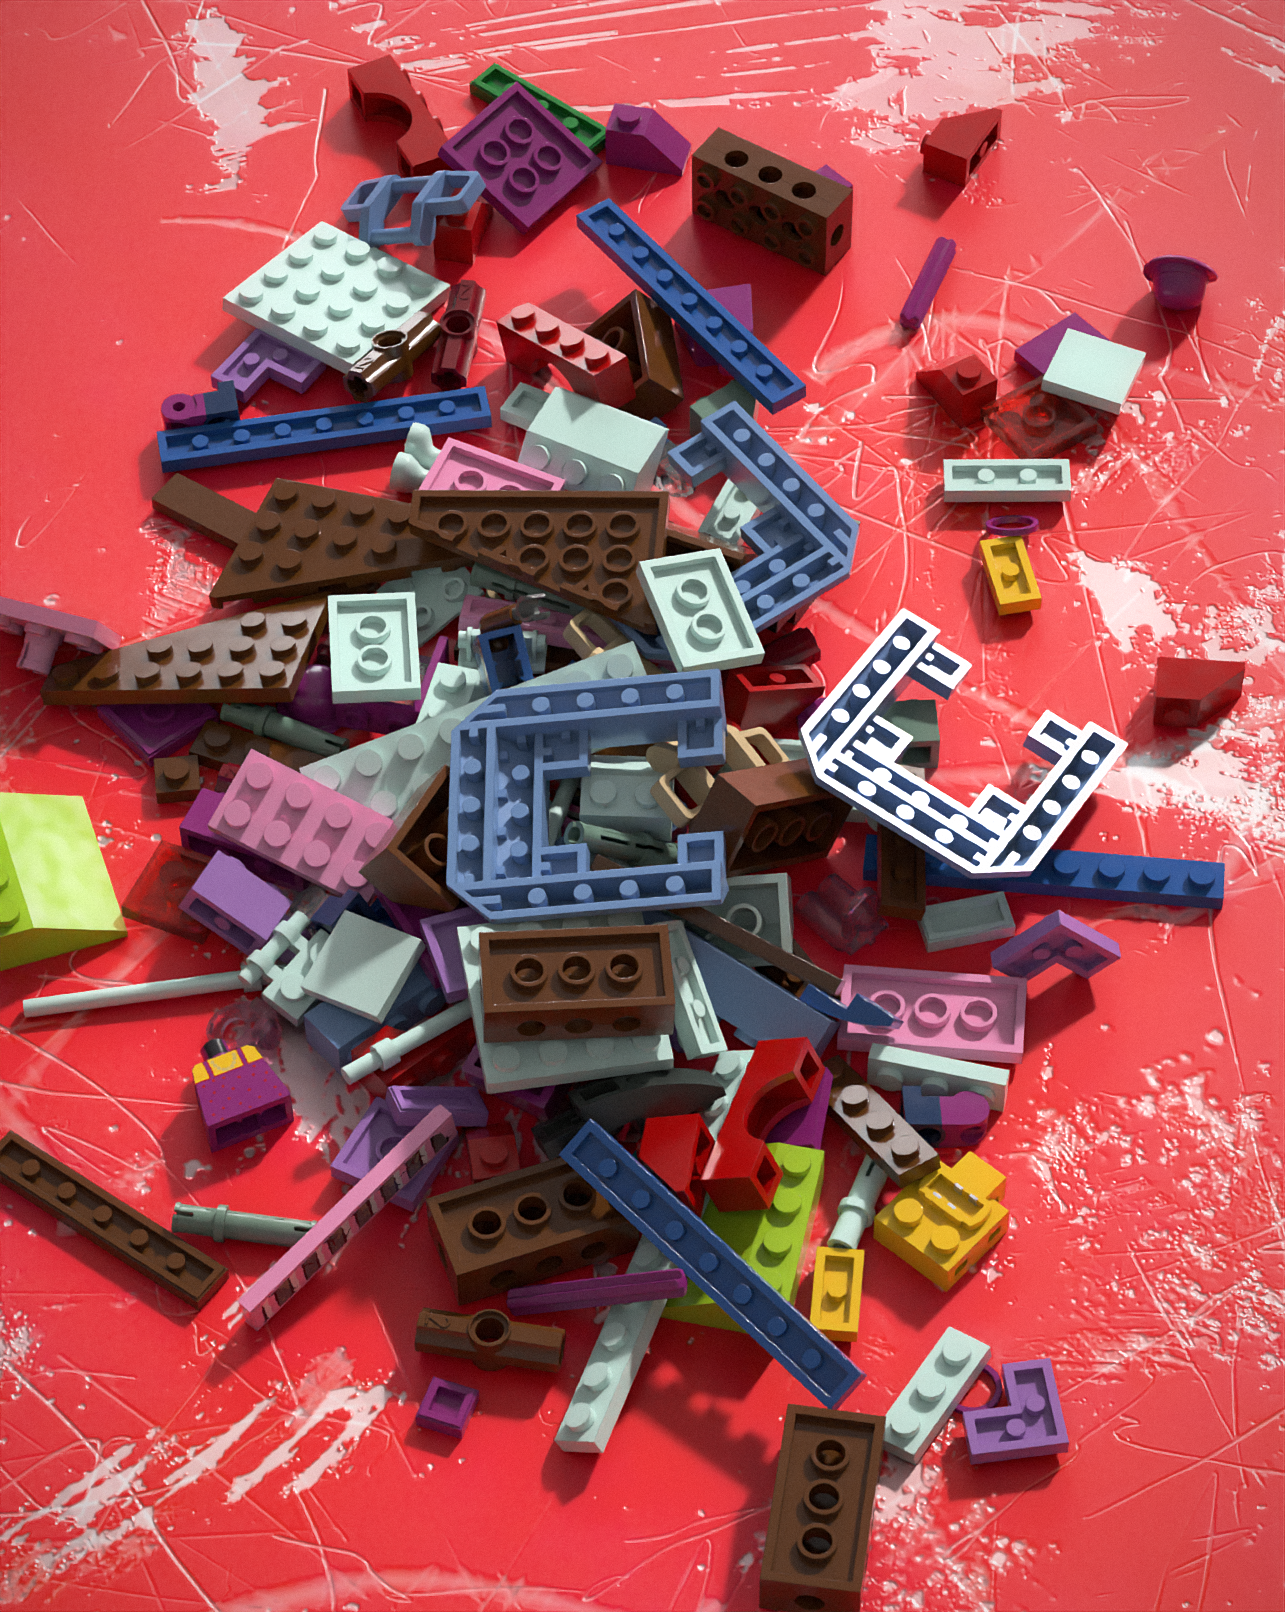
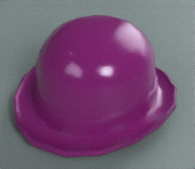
M1167 254L1155 257L1147 262L1143 269L1144 277L1153 282L1154 296L1159 304L1176 311H1186L1197 307L1204 299L1208 283L1215 282L1219 277L1215 270L1206 263L1183 255Z
M308 665L293 701L276 702L275 704L277 713L333 734L342 727L337 726L336 704H333L331 668L327 665Z

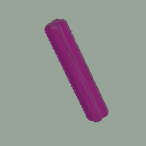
M943 236L936 239L900 312L901 319L899 323L903 328L909 327L912 330H916L921 326L956 254V242L953 239L947 240Z

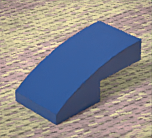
M808 984L799 998L823 1013L865 1027L900 1029L904 1021L868 997L858 993L850 1005L846 1006L825 991L812 984Z

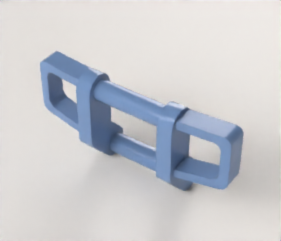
M444 170L436 171L432 176L401 178L399 175H387L360 182L340 209L348 222L360 221L359 241L366 242L370 248L375 247L379 249L381 245L414 243L416 246H430L435 239L436 215L462 214L469 211L485 189L486 184L477 171ZM455 188H463L458 195L450 197ZM419 193L412 203L411 227L384 229L385 223L383 221L402 195Z

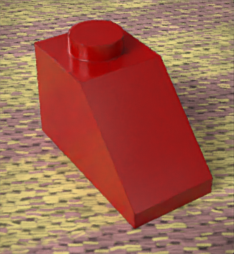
M992 108L943 118L933 132H927L922 140L920 153L924 155L923 172L965 188L1000 140L1002 110Z
M475 201L470 210L465 213L436 215L435 239L433 240L435 259L473 265L493 212V206L489 203Z
M976 354L951 356L916 372V379L960 429L995 414L998 379Z
M1157 657L1154 681L1153 725L1198 727L1241 697L1245 662Z
M806 664L732 668L729 670L723 693L725 714L728 719L738 724L743 731L762 727L769 734H776L821 697L825 686Z
M699 1113L646 1118L643 1137L637 1142L638 1161L701 1219L706 1191L700 1178L715 1145L714 1138Z
M510 1122L464 1128L472 1184L520 1170L515 1134Z

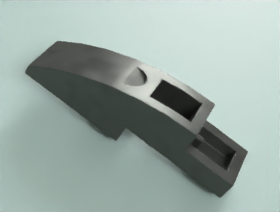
M673 1068L608 1077L568 1091L567 1095L573 1108L532 1127L531 1130L537 1145L547 1158L552 1160L560 1157L561 1151L589 1119L597 1122L611 1136L620 1132L625 1124L631 1122L642 1136L646 1118L702 1112L709 1109L715 1103V1100L726 1096L723 1086L709 1071L689 1068Z

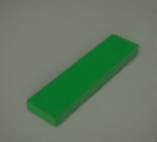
M497 63L491 65L469 83L470 93L490 105L517 81L595 155L606 147V126Z

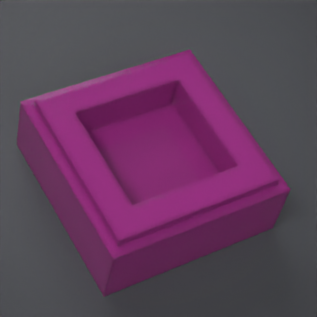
M433 1376L415 1416L416 1425L462 1439L478 1404L479 1390Z

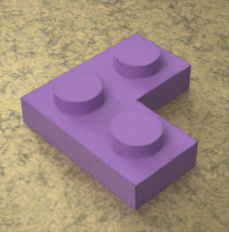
M256 328L211 375V384L213 388L218 390L217 382L234 380L236 397L244 403L269 378L303 394L326 370V364Z
M1059 909L990 953L993 968L1009 977L1027 978V981L1056 963L1088 979L1121 958L1119 943Z
M1050 1358L1002 1364L1001 1376L1008 1406L963 1412L962 1425L971 1465L1068 1452L1069 1440Z

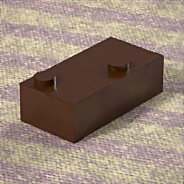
M807 758L718 774L699 813L691 820L688 826V834L724 832L726 839L727 879L827 857L853 806L817 785Z

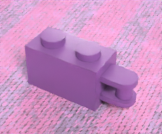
M218 850L178 907L250 956L255 949L260 950L261 947L263 948L273 938V930L282 920L288 921L291 918L285 913L293 901L284 896L277 886L264 882L248 871L241 861L227 856ZM305 928L301 935L310 941L311 934ZM287 948L278 959L289 964L296 954Z

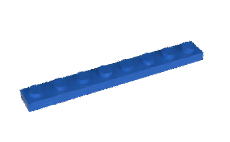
M610 198L576 215L577 227L772 415L806 397V385Z
M485 386L157 431L162 472L167 473L407 439L409 430L415 422L430 428L431 435L492 427V420Z
M866 834L863 880L877 881V835ZM1050 849L1030 876L970 879L925 851L927 886L1222 909L1225 863Z
M589 1119L561 1151L560 1157L679 1269H682L700 1289L828 1409L838 1410L866 1378L867 1375L597 1122Z

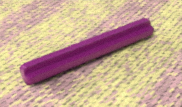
M677 1268L513 1287L508 1291L506 1304L512 1315L521 1316L680 1298L687 1294L688 1278L682 1269Z

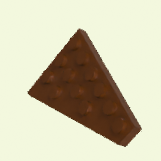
M276 478L210 592L209 600L212 608L223 609V602L252 598L254 603H260L276 597L290 598L318 593V587L345 582L348 588H352L369 582L382 583L413 578V571L441 567L442 573L456 571L462 567L473 568L476 561L410 534L408 522L411 503Z
M413 490L408 522L410 534L648 635H657L658 624L639 582L636 569L640 561L665 557L670 511L669 491Z
M331 591L318 592L55 665L51 668L40 690L43 704L109 705L292 702L329 618L328 596L331 595Z

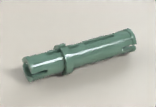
M475 562L473 566L470 585L503 594L508 601L515 602L521 596L544 593L546 597L539 599L538 606L574 617L585 609L580 605L478 562Z
M223 703L220 712V719L222 721H228L251 730L255 735L265 738L269 737L284 744L325 757H330L349 749V739L341 738L277 713V708L267 704L264 707L254 703H231L230 706Z
M581 821L570 822L564 832L565 845L587 843L590 853L625 860L632 867L678 864L677 843L655 840L650 834L637 831L629 834L585 824Z
M176 1202L174 1212H177V1214L172 1216V1233L180 1232L213 1237L214 1242L224 1243L225 1239L293 1247L318 1221L232 1211L229 1205L219 1204L217 1208H209Z

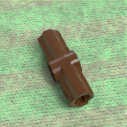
M417 311L398 329L385 330L374 335L371 339L372 351L342 377L344 389L353 396L355 401L367 403L386 385L400 383L411 378L414 374L413 362L440 338V323L436 322L430 313Z
M423 1308L419 1313L414 1343L415 1351L470 1359L475 1366L484 1371H497L508 1365L558 1373L564 1357L566 1329L510 1321L503 1312L495 1309H485L477 1312L475 1315ZM487 1338L498 1339L495 1342H484L483 1340Z

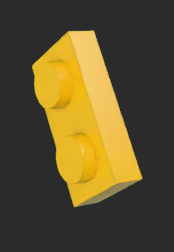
M1008 536L980 541L979 554L998 614L1006 615L1041 609L1042 597L1022 536Z
M817 1246L810 1322L829 1340L857 1342L865 1250Z

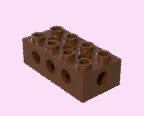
M720 127L692 154V213L700 216L702 219L713 222L738 236L753 241L771 252H776L824 276L851 248L853 189Z
M668 924L479 932L478 968L484 1043L673 1035L676 1003Z
M562 1157L426 1199L429 1232L459 1306L509 1291L513 1287L528 1285L635 1251L639 1243V1230Z
M796 1404L787 1405L760 1574L759 1608L786 1612H861L884 1453L886 1416Z

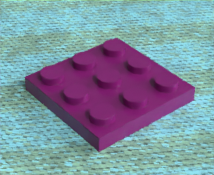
M517 81L444 143L437 153L454 171L479 172L486 184L481 196L523 235L595 173L603 162Z

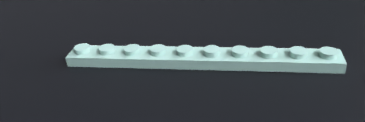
M754 1050L721 1052L711 1074L723 1086L726 1096L715 1100V1103L709 1109L698 1113L715 1142ZM707 1192L705 1195L702 1216L710 1200V1196ZM642 1234L626 1274L677 1269L678 1267ZM668 1299L612 1305L554 1440L564 1452H604Z

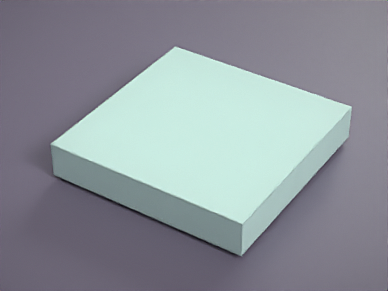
M1068 328L1042 380L1041 390L1119 415L1144 364L1146 353Z
M344 910L300 987L309 996L382 1024L426 946L417 937Z

